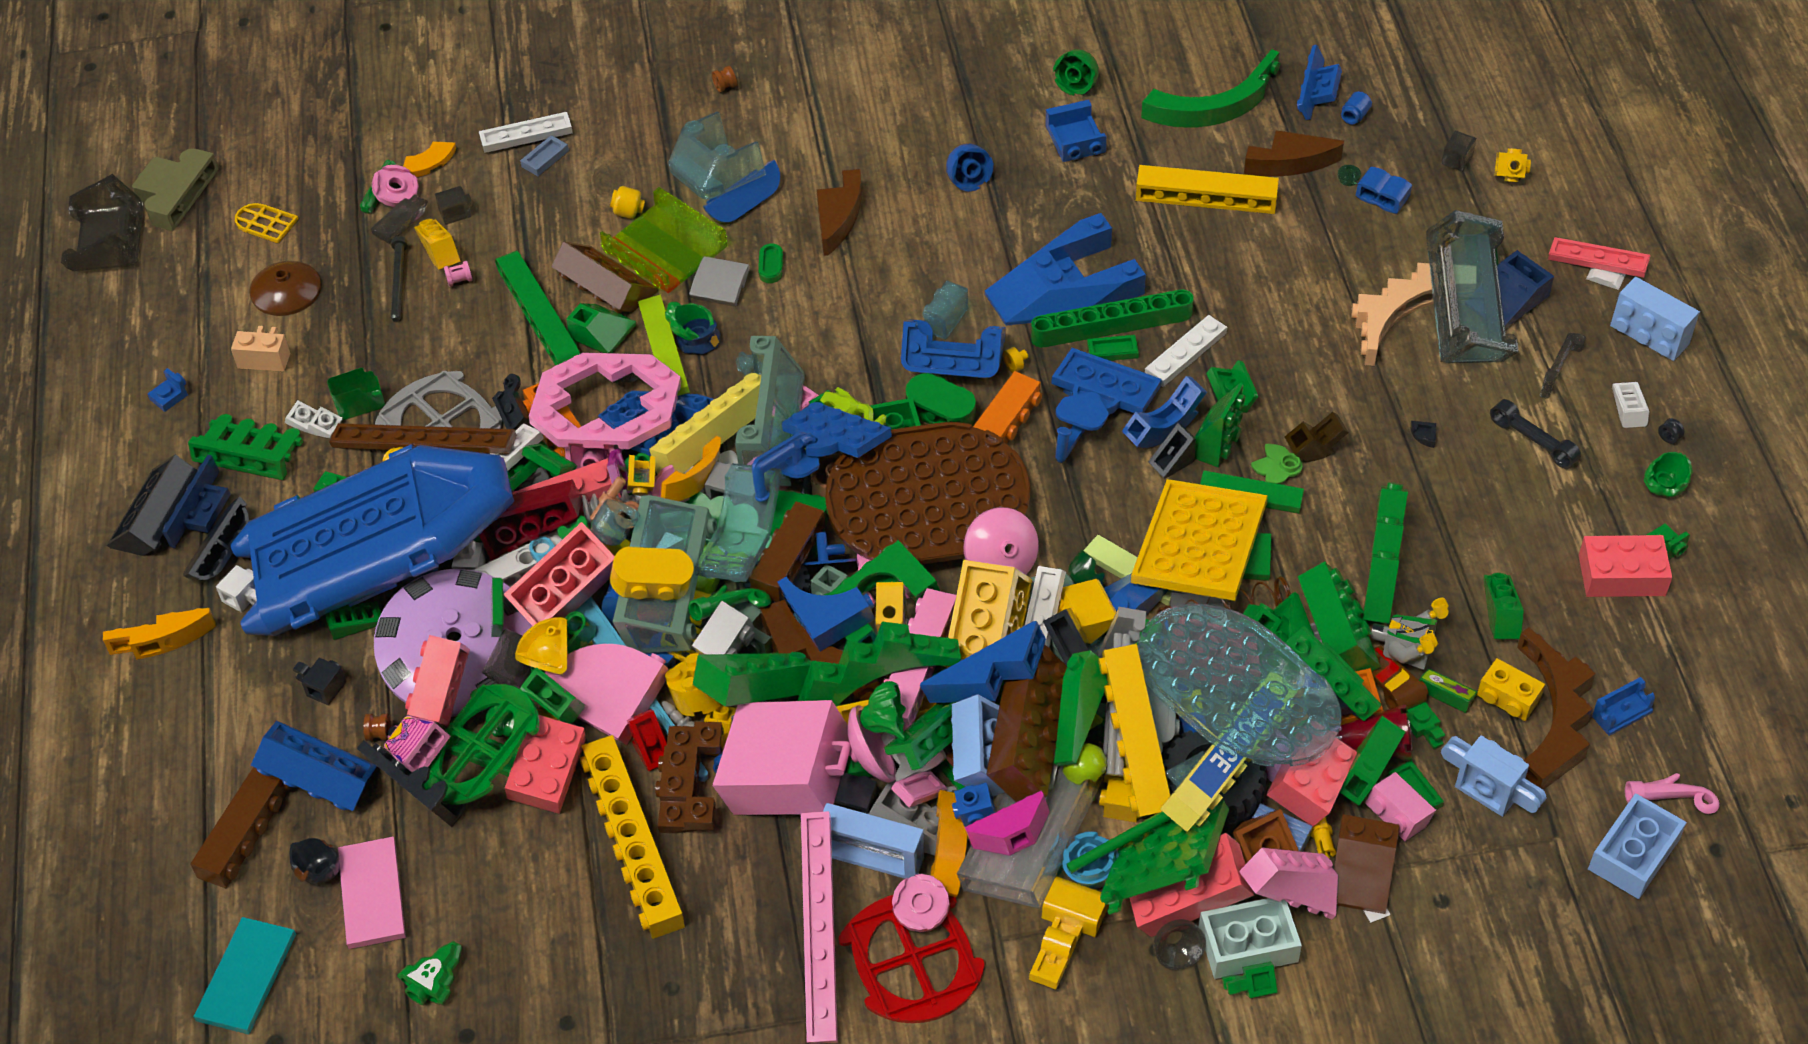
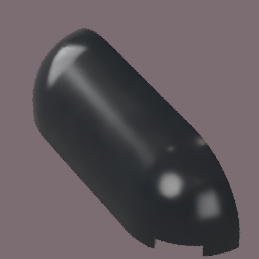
M240 496L222 513L183 573V576L187 579L194 581L211 579L223 569L233 553L231 543L245 525L251 521L246 509L247 504Z

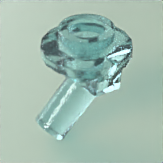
M743 351L739 353L738 358H736L739 372H743L744 375L750 374L754 366L752 354L748 355ZM759 358L760 370H762L764 360Z

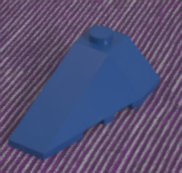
M1131 574L1104 588L1116 612L1119 607L1146 611V615L1169 591L1168 589L1131 583Z

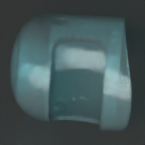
M606 499L591 522L592 533L600 542L609 546H617L626 539L625 530L637 524L640 519V513L626 504ZM623 511L626 514H628L632 520L625 519L619 516L617 513Z

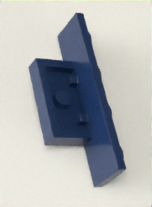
M207 455L199 466L195 477L187 486L185 494L180 502L177 503L175 511L164 525L162 532L171 548L177 546L186 529L209 533L231 495L228 488L212 485L220 472L212 455Z

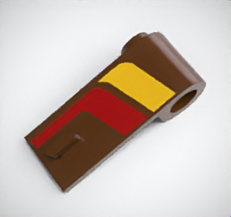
M1381 645L1375 647L1374 650L1381 667L1372 671L1374 681L1384 691L1387 707L1391 709L1400 705H1407V708L1411 709L1426 702L1428 689L1424 682L1419 681L1397 660L1385 657L1383 655L1384 648Z

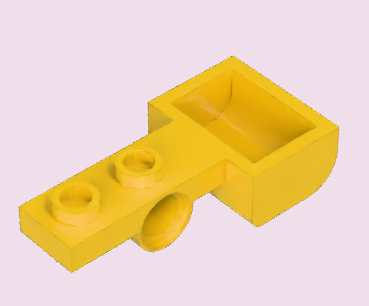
M1058 876L1055 877L1042 907V919L1053 923L1045 932L1041 950L1030 971L1029 980L1057 989L1081 933L1093 937L1097 935L1109 908V904L1105 905L1100 900L1102 892Z

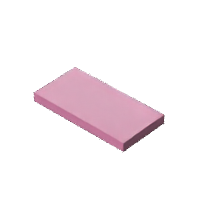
M394 837L338 847L348 949L406 938Z

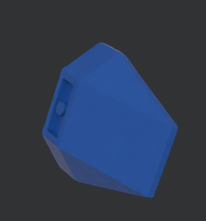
M632 390L616 403L608 406L598 417L612 429H615L648 412L641 405L640 397L650 391ZM699 394L677 396L671 427L631 449L651 456L649 450L651 447L657 444L661 438L673 432L677 426L684 424L692 418L696 412L708 406L714 399Z

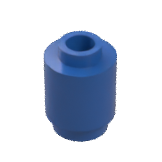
M1354 92L1342 107V119L1348 124L1360 122L1372 106L1370 97L1363 92Z

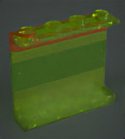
M658 187L653 191L655 203L653 207L614 237L601 231L600 238L602 249L606 254H611L617 258L622 265L630 267L640 277H645L651 281L655 287L670 293L698 270L704 256L713 258L727 247V237L725 229L661 187Z

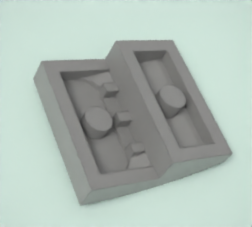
M704 256L696 272L689 295L695 299L736 306L741 288L745 286L750 266L749 264Z

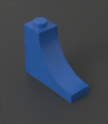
M787 577L777 582L784 597L819 651L824 650L875 619L871 611L875 607L867 593L862 595L857 587L835 595H815L797 588Z

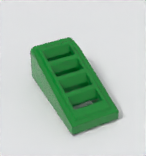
M377 601L356 604L351 607L347 605L325 616L333 640L376 627L381 612ZM372 611L374 617L369 618L367 613ZM362 615L363 619L358 620L357 616Z

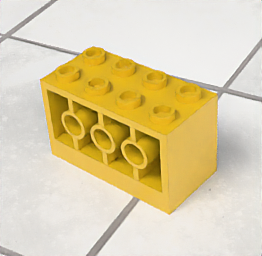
M963 560L948 638L958 639L961 660L1024 626L1032 586V579L1015 567Z

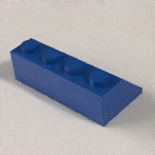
M277 720L263 736L250 765L257 768V771L263 775H273L282 779V782L290 787H300L308 791V794L312 797L327 799L333 802L337 808L342 810L349 809L351 811L359 803L377 767L373 763Z

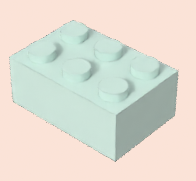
M1267 898L1200 913L1198 929L1214 979L1243 974L1242 967L1271 961L1274 967L1299 962L1302 945L1288 904L1284 899L1279 902Z

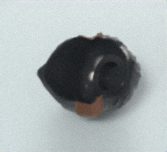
M308 838L292 843L289 851L291 869L302 882L306 881L313 885L329 882L339 872V852L333 847L334 845H329L325 840L318 838Z

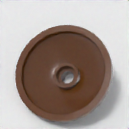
M281 261L267 266L254 277L249 289L250 298L254 306L263 313L273 316L292 315L303 311L314 303L321 291V281L317 271L310 265L299 261Z

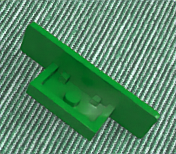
M1302 626L1287 640V644L1361 720L1365 721L1381 707V703L1362 685L1364 680L1326 641L1322 644L1305 626Z

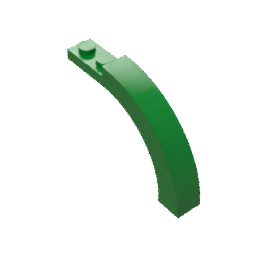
M1271 49L1246 80L1238 86L1219 94L1203 97H1184L1168 94L1153 88L1142 101L1141 118L1161 125L1184 128L1212 126L1236 119L1252 110L1264 99L1265 87L1273 74L1276 75L1280 68V62H1278L1279 52Z

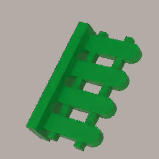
M222 414L216 420L211 419L209 422L210 429L204 436H192L188 441L191 459L194 462L203 463L207 455H212L218 467L284 480L287 475L285 462L291 461V452L295 446H301L303 443L300 431L297 428L287 429L284 434L278 433L277 426L273 423L265 424L261 429H257L254 420L244 419L237 425L233 424L232 416L229 414ZM227 432H233L228 440H222ZM251 436L255 437L250 445H246ZM273 441L278 442L273 450L268 449Z

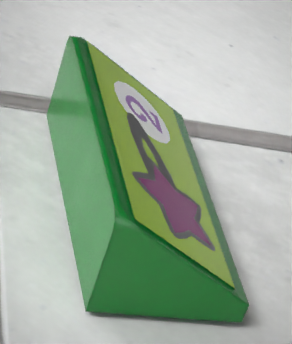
M1428 669L1419 679V681L1424 682L1429 696L1464 713L1468 711L1478 691L1431 669Z

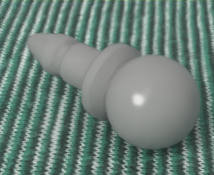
M667 701L662 702L666 714L670 715V718L678 724L677 726H694V722L691 721L689 716L684 718L674 705Z

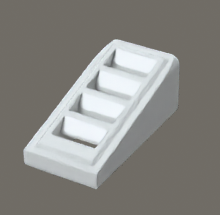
M1638 382L1614 383L1612 389L1622 426L1624 428L1647 426L1649 409Z

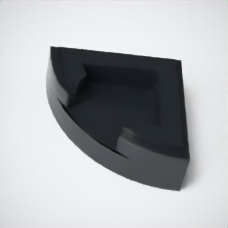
M1411 420L1410 430L1413 437L1419 443L1434 448L1436 423Z

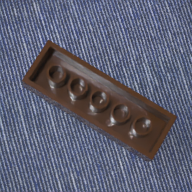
M1045 644L1033 679L1004 681L986 773L1015 802H1019L1039 791L1043 792L1045 798L1048 795L1056 749L1063 677L1067 667Z

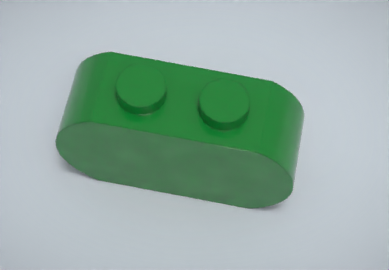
M930 373L919 374L907 383L906 399L913 398L919 420L928 424L960 422L972 424L971 427L974 425L976 419L975 396L966 388L959 387L942 377H937Z

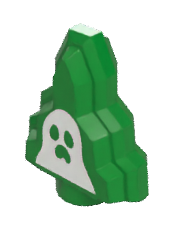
M452 941L438 948L431 957H422L414 965H407L397 977L408 986L405 989L408 997L419 1005H424L427 1000L438 1005H444L451 994L449 987L454 981L452 971L459 963L462 946Z

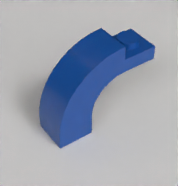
M1185 376L1164 405L1149 413L1135 412L1122 432L1137 447L1149 448L1160 445L1178 423L1185 428L1196 417L1198 412L1195 408L1207 391L1192 377Z

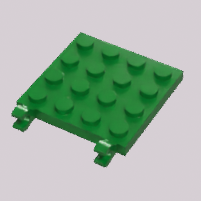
M1220 801L1213 810L1207 808L1206 810L1210 815L1200 826L1194 824L1188 832L1170 819L1121 846L1118 849L1119 857L1112 864L1100 895L1101 902H1104L1105 905L1109 904L1108 914L1121 911L1123 899L1186 880V890L1198 887L1200 875L1209 872L1229 811L1225 801Z

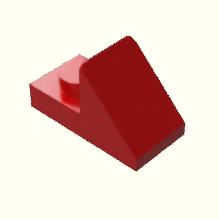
M650 709L626 720L634 738L632 744L648 771L658 767L659 756H664V747L667 746L654 710Z

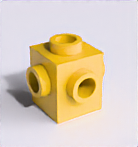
M1508 148L1507 153L1497 152L1494 176L1505 177L1504 181L1519 182V178H1525V174L1530 172L1531 160L1527 159L1528 154H1522V149ZM1512 161L1516 163L1515 169L1510 167Z

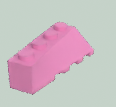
M1261 848L1239 871L1258 895L1279 902L1284 899L1296 908L1301 904L1306 905L1309 912L1317 914L1319 911H1323L1324 916L1329 919H1333L1336 916L1338 874L1332 868L1331 860L1322 853Z

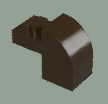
M1331 412L1314 427L1304 421L1301 422L1284 438L1297 457L1305 461H1317L1335 452L1332 446L1349 432L1338 414Z

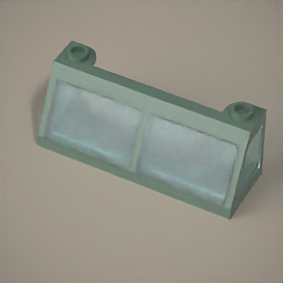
M751 336L750 339L754 373L761 375L755 425L741 427L737 431L735 442L738 466L747 470H752V464L757 457L793 436L783 431L782 422L794 413L799 412L802 404L805 381L804 371L776 336ZM768 470L764 473L766 486L792 485V477L773 470Z
M652 495L641 496L630 547L680 549L691 558L694 570L688 592L678 600L634 599L618 596L613 624L627 647L634 648L642 653L691 650L692 641L696 638V626L690 620L688 605L694 599L706 538L712 539L713 535L717 533V521L712 517L708 508Z

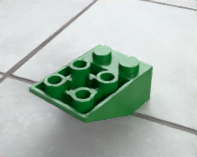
M1239 383L1208 412L1195 435L1196 460L1219 467L1222 460H1227L1229 457L1232 442H1237L1241 434L1239 424L1241 423L1243 412L1240 410L1245 401V395H1242V383Z

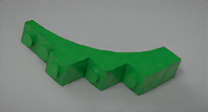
M1387 482V486H1381V490L1378 493L1374 539L1363 608L1364 613L1362 614L1363 620L1382 623L1390 622L1408 490L1403 489V484Z
M882 621L874 644L847 641L839 664L812 661L798 701L832 700L837 707L858 688L892 672L922 666H952L961 660L958 639L913 634L909 632V625Z

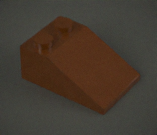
M1342 815L1333 868L1338 874L1337 906L1381 914L1386 913L1399 824Z

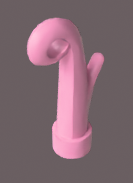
M1678 773L1668 778L1648 783L1627 781L1625 785L1627 803L1630 802L1636 793L1647 800L1694 798L1696 808L1705 814L1715 813L1719 808V800L1712 791L1700 786L1674 783L1680 778ZM1702 799H1704L1705 801H1707L1709 804H1705V803L1702 801Z

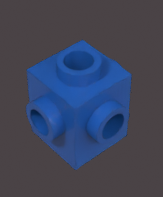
M987 783L969 785L961 790L954 791L956 802L952 803L953 812L956 820H962L964 827L996 813L993 795Z

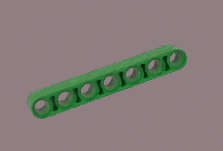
M516 250L496 258L495 264L500 276L554 365H559L579 355L580 352L520 253Z
M1182 289L1039 315L1031 322V342L1036 347L1045 348L1184 322L1192 316L1194 297L1190 291Z

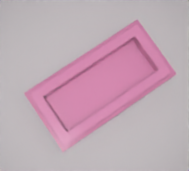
M930 770L896 781L891 788L909 808L937 798L939 790H947L946 786Z

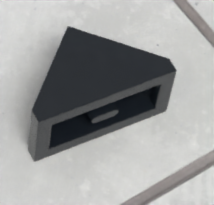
M1178 423L1148 462L1163 478H1168L1194 462L1196 438Z

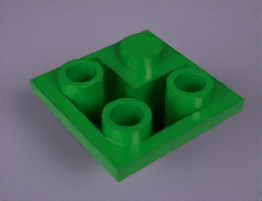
M580 303L566 318L568 331L573 340L602 353H612L637 325L636 321L598 304Z

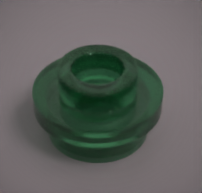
M1344 165L1339 168L1337 175L1343 185L1353 186L1360 180L1361 171L1354 165Z

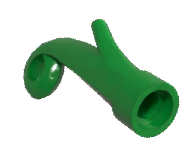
M724 585L719 591L707 598L700 597L691 600L688 609L691 617L699 621L710 617L721 601L733 606L749 600L753 606L765 608L770 605L771 597L765 591L754 588L726 592L727 586Z

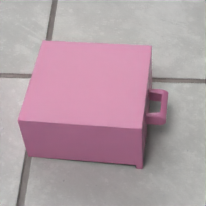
M832 700L756 702L737 705L712 786L733 815L823 812L826 803L834 804L840 779L846 768L851 750L848 738V725Z

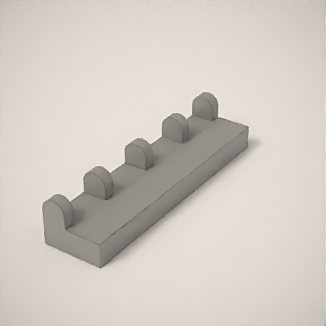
M1119 607L1097 656L1103 658L1102 652L1113 648L1114 633L1130 634V645L1137 643L1140 638V632L1145 628L1146 611Z

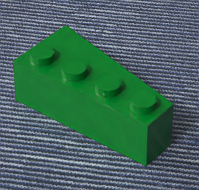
M800 652L703 654L697 656L692 685L725 707L795 696L801 693L812 661Z

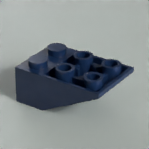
M1517 250L1494 269L1465 302V306L1502 332L1550 296L1554 276Z

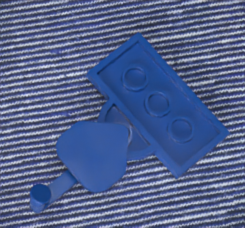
M1071 348L1053 374L1051 381L1053 385L1072 391V396L1064 397L1056 408L1057 418L1073 425L1071 429L1066 427L1057 428L1058 436L1055 454L1057 462L1063 463L1085 429L1092 431L1100 429L1106 422L1108 415L1114 413L1118 408L1132 413H1144L1160 389L1162 379Z
M821 402L809 404L808 407L794 413L782 422L783 431L793 436L754 460L752 476L756 494L755 499L758 502H763L770 497L769 491L766 490L764 473L768 470H773L792 478L806 477L819 469L818 457L840 451L858 458L892 437L891 428L879 422L849 414L841 409L823 405Z

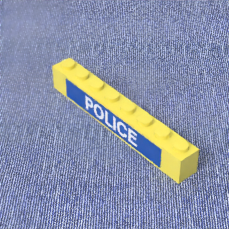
M1271 672L1160 810L1187 832L1194 824L1200 826L1210 815L1206 809L1210 808L1213 810L1223 798L1219 794L1220 791L1225 794L1234 784L1235 780L1231 777L1238 778L1248 766L1244 761L1246 760L1249 763L1258 753L1259 749L1255 746L1262 747L1271 736L1268 730L1273 732L1283 719L1279 716L1285 717L1293 708L1294 704L1291 700L1297 692Z

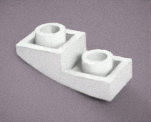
M298 400L285 418V423L294 428L326 438L332 436L337 424L342 421V417L321 406L316 410Z

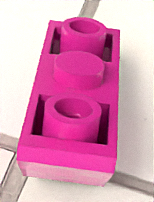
M1039 791L966 826L965 829L973 849L1010 856L1036 843L1050 811L1043 792Z

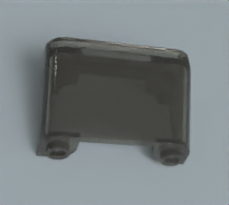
M113 174L72 194L69 197L68 211L72 218L80 222L77 251L70 248L63 251L61 263L67 269L75 272L128 267L136 263L139 254L143 204L137 194Z

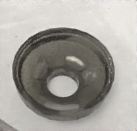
M1184 919L1174 920L1165 924L1157 932L1153 942L1156 958L1161 965L1170 970H1184L1193 966L1201 959L1206 948V939L1202 930L1194 922ZM1179 931L1182 933V937L1178 942L1173 944L1167 942V938L1172 932Z

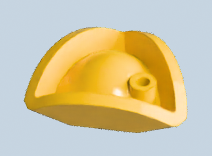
M562 617L549 618L533 625L520 639L515 659L534 668L563 674L567 670L568 661L567 619Z

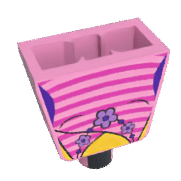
M406 716L398 726L395 725L389 728L387 732L388 740L384 748L409 771L413 772L420 767H428L451 736L431 720Z

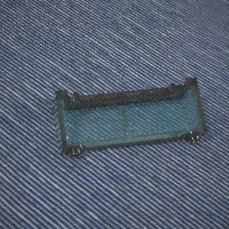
M1454 210L1426 230L1440 361L1444 363L1504 362L1517 354L1519 350L1516 336L1510 333L1505 334L1495 249L1504 240L1503 224L1501 220Z

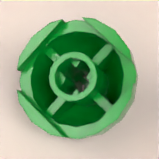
M1074 49L1065 52L1056 60L1053 67L1056 84L1063 92L1069 95H1075V93L1085 94L1095 85L1099 77V67L1096 59L1085 50Z

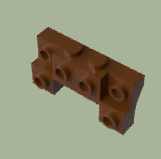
M694 722V726H669L664 756H659L658 770L662 772L661 781L656 782L655 788L656 797L660 798L658 819L660 833H676L685 830H714L713 810L716 809L714 797H697L701 763L700 754H721L722 752L720 745L721 735L724 733L722 722Z

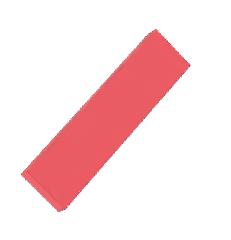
M1554 237L1548 260L1644 278L1650 261V255Z

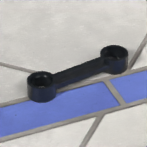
M1502 399L1490 410V416L1496 425L1501 428L1513 427L1549 451L1553 461L1559 467L1569 469L1581 458V451L1575 443L1570 440H1562L1560 442L1520 416L1517 406L1510 400Z

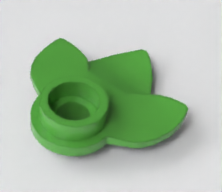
M1265 444L1267 457L1251 463V467L1256 473L1266 476L1265 482L1276 484L1283 483L1288 477L1297 476L1302 471L1300 458L1293 453H1289L1285 447L1276 444Z

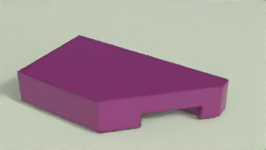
M620 449L610 452L607 464L611 483L613 484L615 479L620 476L625 479L626 483L619 493L622 494L625 489L628 493H631V490H627L628 473Z

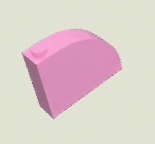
M597 644L583 647L567 654V670L563 674L545 672V674L585 704L583 711L577 717L578 719L608 736L613 735L615 740L627 746L632 733L626 720L648 711L665 683V673L669 669L664 665L666 661L654 653L648 656L624 645Z

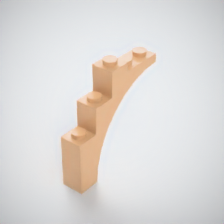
M1417 263L1416 272H1411L1410 280L1388 278L1387 288H1382L1381 295L1359 294L1357 304L1353 303L1351 317L1356 318V328H1361V337H1365V340L1361 342L1360 352L1361 355H1365V365L1375 366L1377 350L1382 338L1404 316L1435 303L1467 301L1475 292L1476 267Z

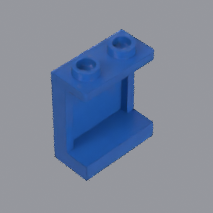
M1089 100L1046 109L1045 126L1062 162L1106 152L1107 137L1105 133L1100 134L1091 116L1092 105Z

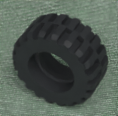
M1201 727L1197 728V732L1194 733L1192 730H1189L1182 734V739L1179 737L1175 738L1171 742L1170 747L1166 748L1162 760L1170 796L1222 733V727H1213V730ZM1260 751L1249 763L1246 760L1244 761L1248 766L1238 778L1232 776L1237 786L1225 794L1219 793L1223 797L1220 801L1224 800L1229 808L1222 832L1227 834L1233 833L1242 822L1252 819L1260 803H1263L1267 774L1265 773V761L1260 758Z

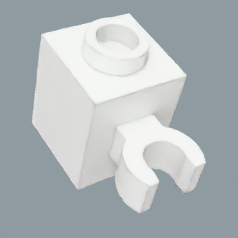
M473 540L454 557L452 569L474 570L486 564L487 557L483 543Z
M236 565L216 586L221 601L240 612H243L250 603L254 605L257 601L253 571L250 569L245 570Z

